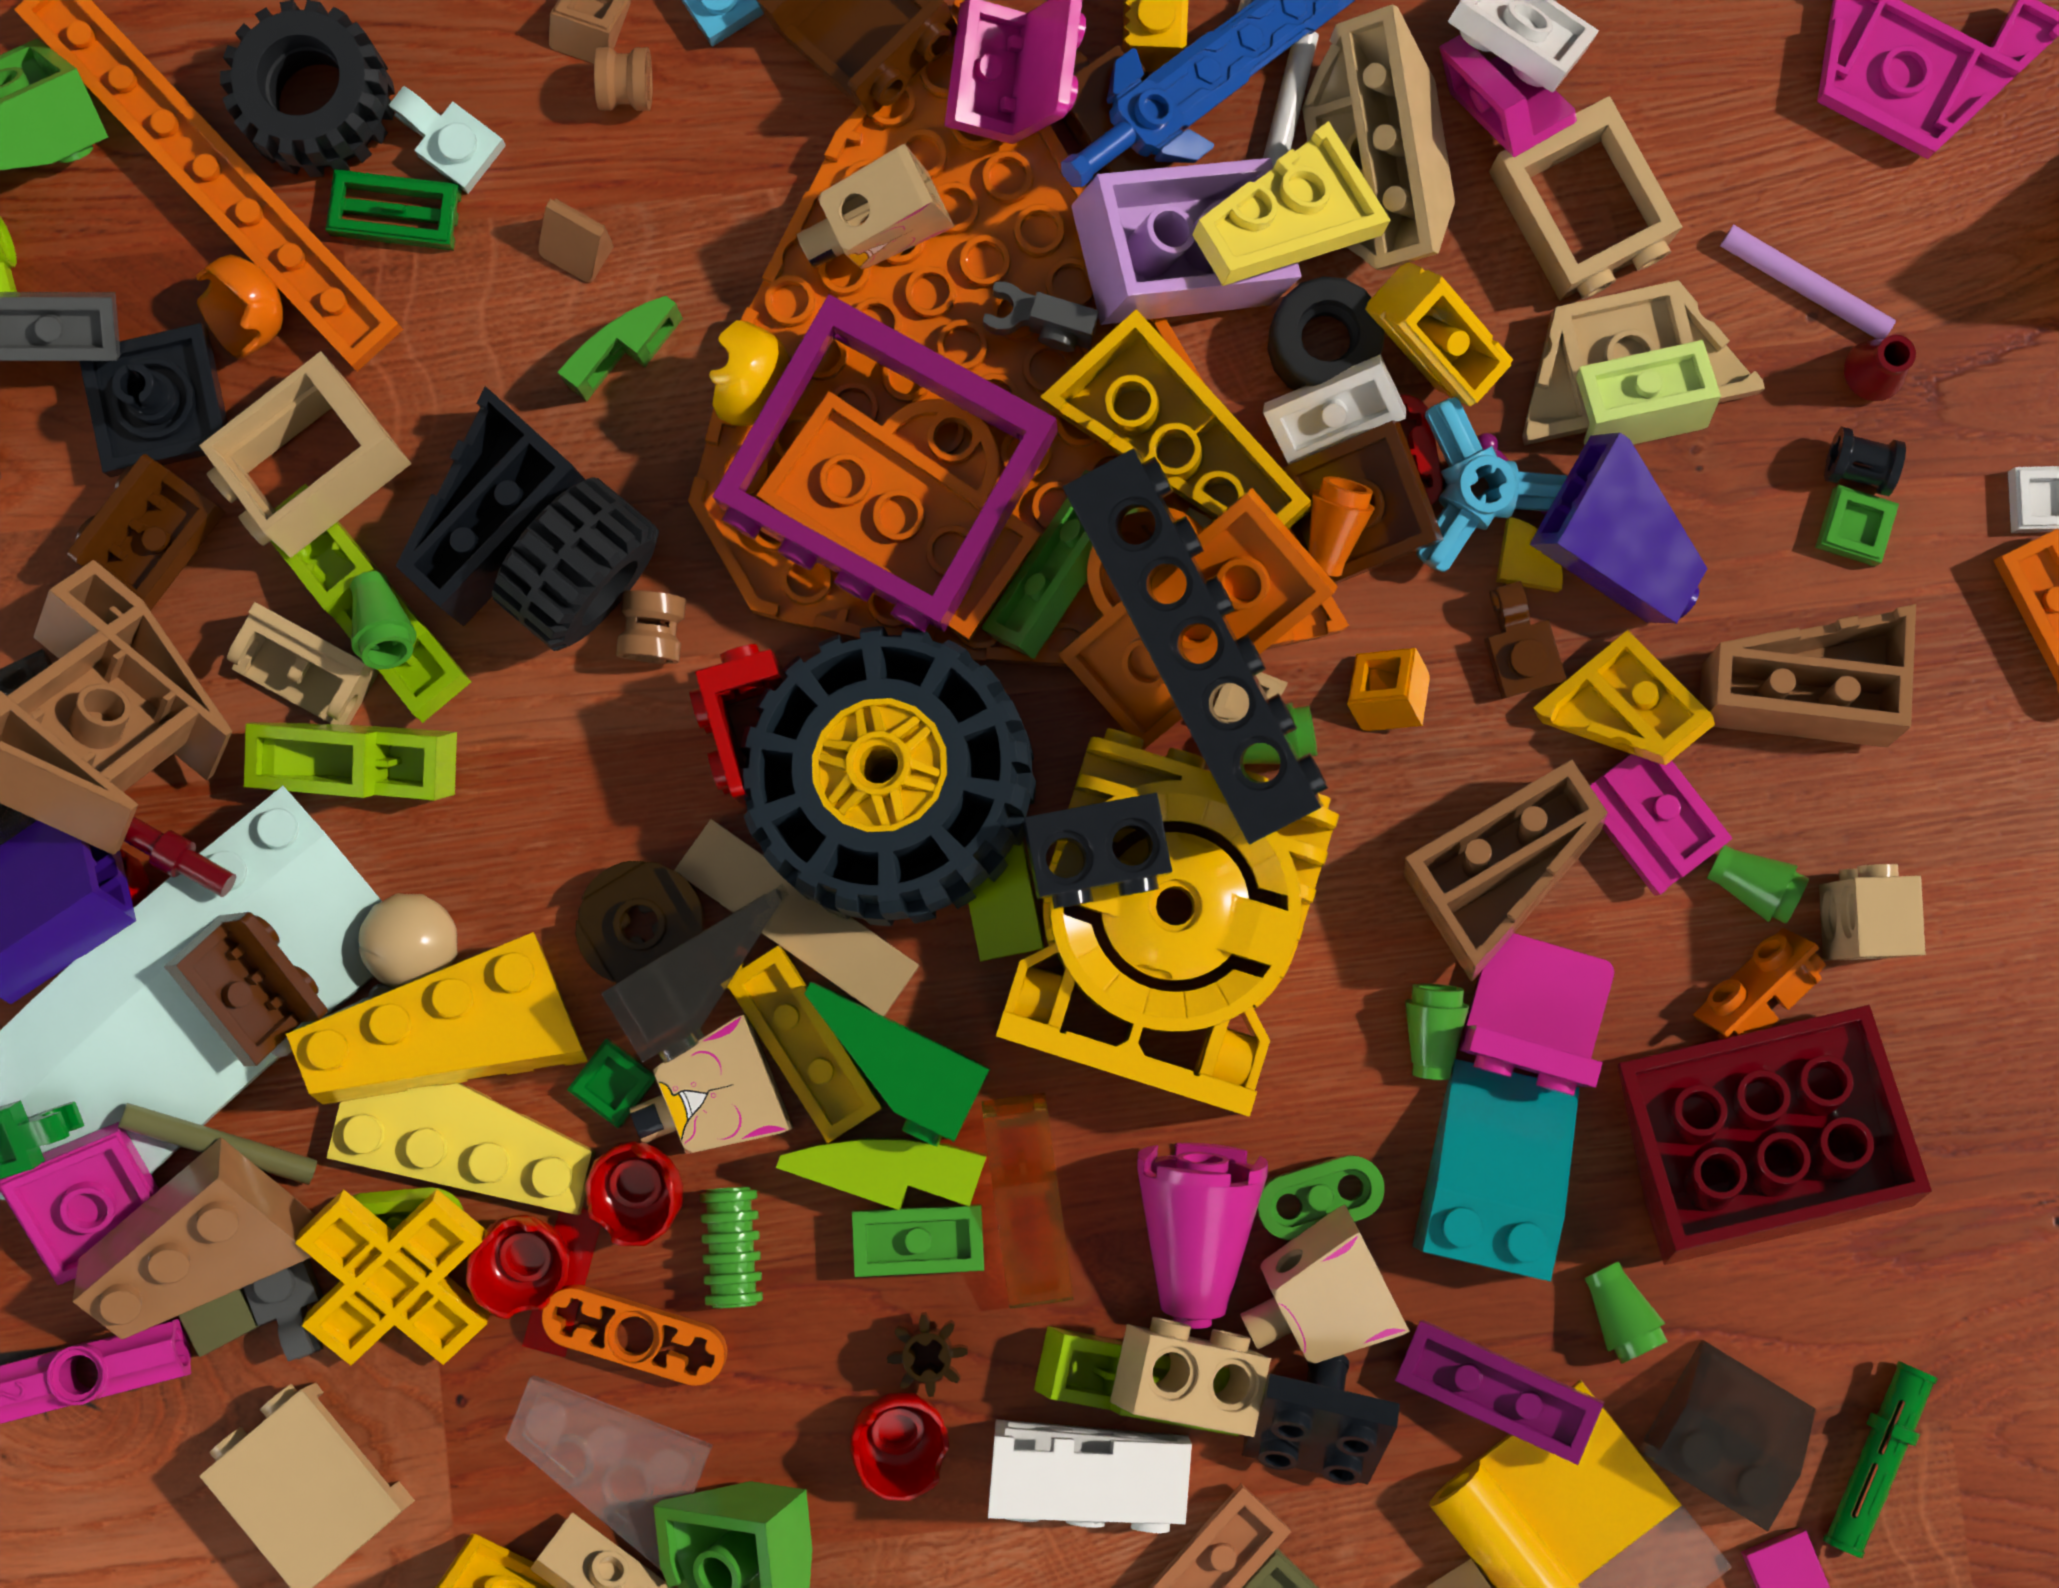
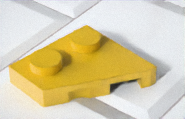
M1628 630L1533 707L1537 718L1543 724L1665 766L1715 725L1713 715Z

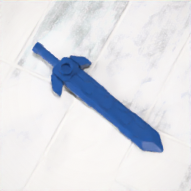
M1254 0L1217 29L1207 32L1149 75L1143 82L1141 78L1144 75L1137 49H1130L1118 58L1112 67L1107 103H1113L1109 113L1110 122L1114 127L1078 154H1071L1061 162L1062 175L1072 187H1083L1093 179V175L1129 147H1132L1137 154L1145 157L1151 154L1156 155L1154 158L1156 162H1197L1213 149L1214 143L1187 128L1244 86L1251 76L1304 36L1314 33L1355 0Z

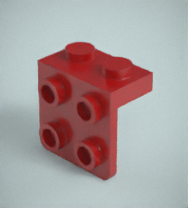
M748 644L721 653L722 664L695 671L700 688L689 691L699 727L704 728L706 734L713 733L717 745V751L707 753L718 791L723 790L724 795L731 794L742 805L746 804L743 798L748 797L743 788L739 770L745 768L728 705L759 697L766 687L776 691L785 680L782 666L772 650L759 651L757 644Z

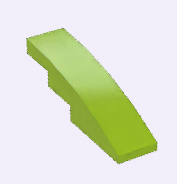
M304 484L302 487H300L285 501L278 505L275 508V511L277 512L279 509H281L284 505H286L293 498L299 495L302 491L308 488V486ZM339 521L291 558L271 540L270 542L321 607L336 620L352 641V593L350 583L361 573L368 571L381 572ZM389 582L394 595L413 625L417 636L413 645V653L405 663L394 668L377 670L411 713L423 723L467 687L471 680Z

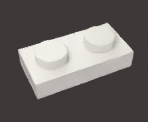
M1380 354L1348 368L1322 384L1304 386L1264 403L1263 414L1288 465L1392 420L1401 421L1406 419V407Z

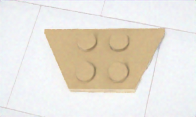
M1679 280L1557 306L1550 317L1522 434L1523 443L1525 446L1587 432L1590 422L1576 380L1580 366L1703 340L1721 394L1718 403L1760 394L1765 389L1763 379L1756 371L1750 374L1727 346L1730 340L1714 322L1702 316L1698 309V302Z

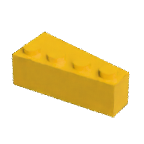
M1137 309L1040 396L1048 409L1120 456L1134 448L1140 453L1144 462L1155 456L1173 492L1213 519L1217 518L1251 488L1254 489L1288 530L1311 510V500Z
M534 932L286 1033L307 1090L322 1105L405 1092L411 1088L437 1084L444 1086L468 1082V1079L505 1073L511 1075L534 1071L536 1068L561 1064L568 1066L588 1062L542 947Z

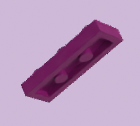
M1425 1320L1419 1322L1395 1379L1396 1382L1576 1465L1580 1463L1605 1403Z

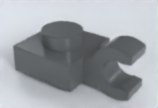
M1008 282L994 283L992 289L993 296L1010 302L1013 310L1008 316L1003 318L984 314L983 327L988 332L1003 336L1012 334L1023 326H1028L1029 332L1039 334L1038 341L1050 348L1064 352H1074L1075 347L1079 346L1090 350L1097 328L1099 310L1041 292H1037L1036 296L1027 294Z
M309 1259L243 1287L258 1326L277 1320L279 1340L288 1361L301 1359L323 1349L322 1342L301 1326L308 1312L307 1307L319 1302L324 1297Z

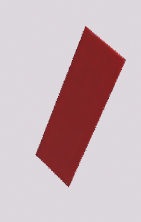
M582 1208L579 1215L559 1211L555 1228L559 1230L570 1252L568 1280L564 1287L569 1285L585 1286L601 1225L589 1218L588 1209ZM574 1299L566 1308L558 1307L557 1315L566 1319L565 1330L569 1332L573 1331L581 1302L578 1299ZM532 1310L522 1346L565 1358L568 1348L552 1341L544 1330L542 1323L543 1310Z

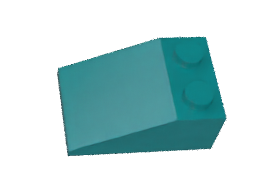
M1455 1059L1451 1069V1078L1448 1079L1412 1247L1422 1252L1551 1282L1565 1218L1580 1088L1576 1087L1574 1096L1537 1086L1536 1077L1513 1072L1510 1078L1473 1067L1474 1063Z

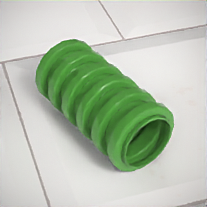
M751 1187L706 1189V1193L699 1194V1200L701 1203H706L707 1213L700 1215L701 1223H707L708 1233L701 1235L702 1243L708 1244L709 1253L702 1256L703 1263L709 1264L710 1274L704 1275V1284L711 1286V1294L705 1296V1304L712 1305V1308H736L757 1305V1302L763 1300V1292L756 1291V1282L762 1280V1272L755 1271V1261L761 1259V1252L754 1250V1241L760 1239V1232L753 1230L752 1220L759 1219L758 1210H752L751 1200L758 1198L757 1190H751Z

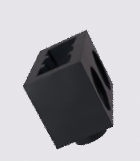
M1157 793L1024 817L1022 821L1037 899L1052 897L1054 909L1093 902L1091 889L1118 885L1120 897L1158 890L1157 877L1168 875L1172 872ZM1122 829H1135L1145 836L1149 850L1143 863L1131 866L1120 862L1116 858L1112 842L1118 831ZM1069 841L1080 848L1084 863L1078 875L1071 878H1062L1051 872L1046 862V853L1053 843Z

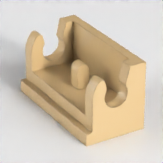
M254 602L248 612L249 616L232 643L227 655V660L234 663L232 670L330 724L349 725L378 676L379 671L366 666L360 659Z

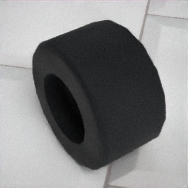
M1322 276L1300 283L1284 296L1269 328L1267 350L1275 373L1288 388L1297 390L1304 386L1322 384L1348 368L1381 354L1384 347L1385 331L1365 310L1367 303L1372 297L1364 288L1345 278ZM1319 316H1330L1341 321L1346 326L1350 336V344L1343 356L1333 361H1320L1309 355L1304 349L1301 338L1305 324L1311 319Z

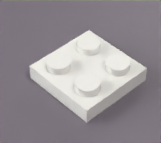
M1461 0L1448 20V23L1460 30L1462 38L1469 45L1481 51L1493 52L1512 65L1514 73L1522 81L1535 87L1543 86L1552 93L1586 52L1599 30L1555 0Z

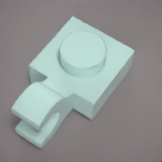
M403 86L388 105L396 112L394 116L423 137V140L415 149L418 157L451 182L458 184L467 194H469L506 146L500 136L453 101L444 113L439 115L417 94Z

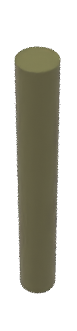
M126 1103L118 1128L201 1153L222 1137L262 1171L307 1185L310 1184L317 1165V1160L130 1103Z

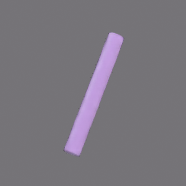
M1734 224L1720 244V247L1876 339L1886 338L1896 322L1895 319Z

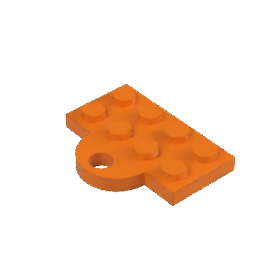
M829 391L756 496L763 503L933 596L998 481V449L993 434L982 419L947 400L926 399L908 404L895 412L881 426ZM947 423H960L970 431L972 441L964 452L957 455H949L942 452L936 446L934 441L935 435L939 428ZM1011 514L947 626L948 629L967 642L972 639L1041 538V533Z
M1253 488L1249 489L1205 528L1185 513L1169 508L1175 521L1184 516L1188 518L1204 549L1203 552L1194 556L1206 580L1215 575L1218 576L1235 608V611L1225 615L1237 639L1248 634L1259 655L1332 596L1338 588L1335 582ZM1135 508L1129 511L1124 516L1121 524V532H1134L1140 535L1145 542L1150 539L1155 530L1154 515L1147 508ZM1092 546L1087 564V579L1093 600L1103 615L1065 646L1058 655L1126 733L1144 740L1141 749L1144 750L1183 717ZM1167 566L1160 569L1152 580L1153 595L1162 604H1171L1178 601L1184 595L1187 586L1183 571L1175 566ZM1196 625L1190 628L1185 633L1182 641L1185 656L1196 664L1210 660L1215 655L1218 647L1217 636L1207 625Z

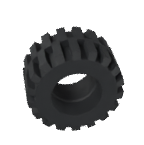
M294 0L280 2L281 12L272 15L267 7L255 13L260 22L252 29L243 23L235 32L241 41L238 48L227 45L223 56L231 70L220 71V85L228 94L223 97V101L227 111L234 118V123L264 158L272 164L277 161L284 171L295 175L298 174L301 167L310 177H324V168L327 166H331L333 170L349 171L350 168L347 160L354 156H357L361 163H363L372 155L367 148L371 140L373 139L382 144L388 134L381 123L382 119L393 120L394 110L388 106L391 102L388 96L395 94L394 84L386 71L388 67L375 46L357 22L352 24L345 12L333 7L328 13L322 3L318 1L307 0L304 10H300ZM311 65H329L339 69L337 89L329 102L322 108L305 115H289L280 112L279 99L281 91L287 80L294 73Z
M588 478L570 487L555 498L521 534L498 571L492 590L493 600L553 651L564 649L592 632L622 601L623 592L631 590L653 555L659 530L599 478Z

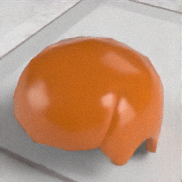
M228 255L209 263L196 275L198 281L210 280L208 288L197 300L199 311L223 348L235 358L241 359L253 354L269 344L277 336L283 321V307L280 294L273 281L259 266L239 256Z

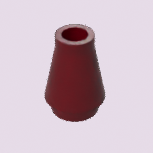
M1890 335L1884 339L1868 340L1856 345L1849 352L1844 364V376L1848 386L1856 395L1869 401H1883L1893 397L1902 388L1909 368L1915 361V346L1907 337L1902 335Z

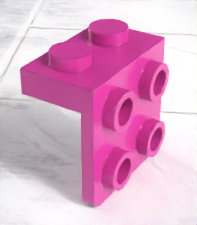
M965 0L960 3L945 127L1015 144L1064 118L1072 109L1078 93V79L1073 73L1076 50L1083 40L1086 29V18L1081 13L1082 0H1048L1029 13L983 0Z
M1514 933L1479 973L1458 1051L1476 1056L1473 1067L1511 1078L1514 1067L1539 1074L1536 1082L1537 1086L1574 1096L1576 1086L1596 1088L1603 1062L1593 1060L1591 1057L1614 977L1612 964L1601 958Z

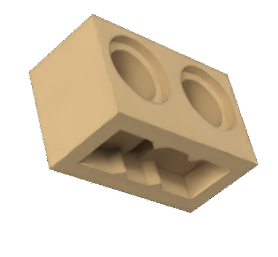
M1898 864L1857 866L1856 869L1839 870L1840 881L1819 885L1823 961L1890 959L1926 955L1921 876H1899Z
M1152 1317L1150 1328L1127 1324L1110 1399L1111 1403L1134 1415L1254 1437L1271 1358L1250 1350L1251 1338L1212 1329L1210 1340L1189 1336L1191 1326L1157 1317ZM1169 1353L1171 1360L1169 1372L1162 1380L1155 1383L1153 1380V1367L1159 1357ZM1228 1365L1230 1371L1229 1381L1222 1391L1215 1394L1213 1389L1215 1375L1222 1367Z

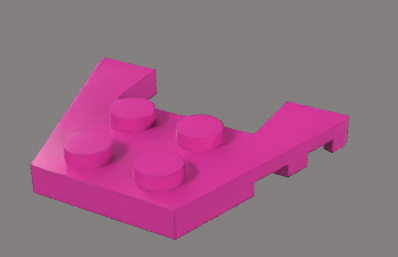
M1833 0L1817 102L1906 149L1929 159L2059 36V11L2038 0H2015L1989 47L1900 0Z

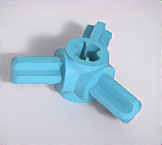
M1456 397L1448 398L1430 407L1425 412V418L1449 467L1440 471L1445 484L1444 491L1439 497V502L1444 509L1436 519L1444 540L1417 551L1416 555L1424 564L1440 572L1449 570L1475 528L1486 530L1494 517L1510 518L1514 509L1548 512L1567 478V475L1518 471L1516 462L1505 461L1497 457L1493 446L1483 450L1460 400ZM1484 477L1488 482L1489 489L1484 491L1481 496L1475 497L1470 486L1475 484L1478 479Z

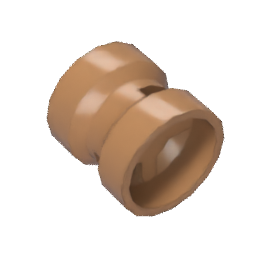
M624 591L621 612L626 617L625 631L618 636L616 656L648 663H679L681 643L676 638L677 624L684 620L686 599L661 592Z

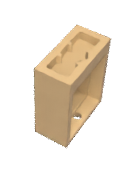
M1610 96L1577 112V121L1520 155L1513 157L1507 150L1500 152L1489 170V174L1560 301L1576 292H1579L1583 300L1598 294L1616 281L1613 273L1632 263L1637 271L1657 263L1671 253L1668 245L1683 228ZM1602 142L1648 228L1578 264L1533 184L1531 177Z
M321 351L199 445L215 466L206 473L211 482L230 503L239 499L246 508V511L238 516L245 528L263 547L272 540L290 558L412 464L349 382ZM333 408L361 446L276 512L248 473Z

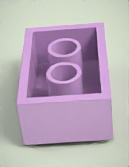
M1271 158L1097 174L1074 201L1071 208L1096 308L1099 310L1100 324L1121 323L1135 309L1147 320L1269 306L1302 276L1297 262L1222 286L1192 236L1201 217L1247 182H1255L1273 168Z

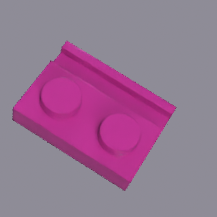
M1629 754L1590 785L1608 812L1602 829L1654 896L1662 894L1674 882L1684 877L1733 839L1673 761H1670L1665 766Z

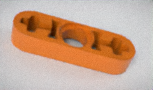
M569 1285L562 1288V1290L550 1297V1303L543 1309L542 1323L544 1330L555 1343L683 1384L699 1386L712 1381L720 1373L727 1359L726 1341L715 1327L587 1286ZM574 1299H578L583 1302L581 1307L582 1313L599 1320L605 1314L604 1306L614 1309L615 1314L605 1328L604 1344L593 1339L600 1330L598 1327L580 1324L573 1333L565 1330L566 1319L557 1315L558 1307L566 1308ZM628 1317L645 1319L651 1325L654 1334L651 1347L641 1353H632L625 1350L620 1345L617 1337V1330L621 1321ZM666 1325L677 1329V1333L671 1340L673 1343L690 1346L696 1337L707 1340L705 1350L709 1354L715 1355L714 1363L703 1362L698 1371L687 1368L689 1363L688 1356L672 1350L667 1353L666 1363L655 1360V1356L663 1347L666 1339Z

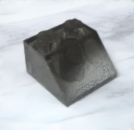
M1701 1340L1639 1446L1638 1451L1759 1527L1769 1531L1801 1475L1816 1408L1708 1342Z

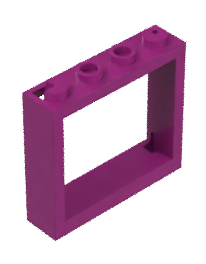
M828 294L712 497L719 507L726 511L722 521L735 527L740 533L755 539L759 531H762L782 542L778 552L799 566L812 570L815 563L818 562L838 573L834 583L853 596L868 602L872 593L895 605L890 614L908 626L911 625L922 632H925L930 624L945 632L1058 433L1057 420L1052 415ZM833 339L1020 440L1018 447L933 596L745 493Z

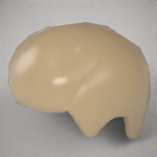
M397 893L371 908L359 929V954L363 964L379 982L393 989L451 966L458 954L457 928L453 919L443 906L423 894Z

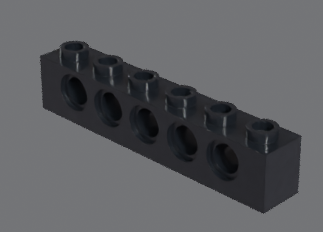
M1133 448L1064 485L1063 489L1248 844L1250 845L1324 806L1318 793L1328 789L1326 781L1312 755L1308 753L1299 758L1287 734L1297 729L1296 724L1279 693L1267 698L1256 677L1258 673L1266 670V667L1249 635L1246 634L1237 639L1225 615L1235 611V608L1218 576L1215 575L1206 580L1194 556L1203 552L1204 549L1188 518L1184 516L1175 521L1163 497L1171 494L1173 490L1155 456L1144 462L1140 453ZM1135 508H1147L1155 518L1154 533L1144 543L1129 544L1121 532L1122 520L1129 511ZM1164 567H1178L1186 577L1187 586L1185 593L1174 603L1162 604L1153 595V577ZM1196 625H1207L1217 636V651L1207 662L1196 664L1190 661L1183 652V637L1190 628ZM1230 683L1242 687L1249 698V708L1246 715L1235 723L1221 720L1213 709L1215 693L1220 687ZM1256 743H1266L1272 746L1279 754L1280 769L1277 775L1270 781H1256L1245 771L1243 764L1244 755Z

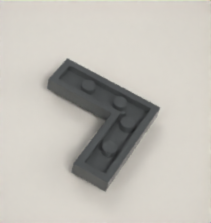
M0 292V361H117L120 357L116 292Z

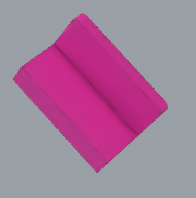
M1461 34L1439 46L1450 94L1513 157L1520 155L1577 121L1575 108L1556 90L1552 93L1543 86L1535 87L1527 84L1514 73L1512 65L1499 56L1488 61L1476 48L1469 45L1462 38Z

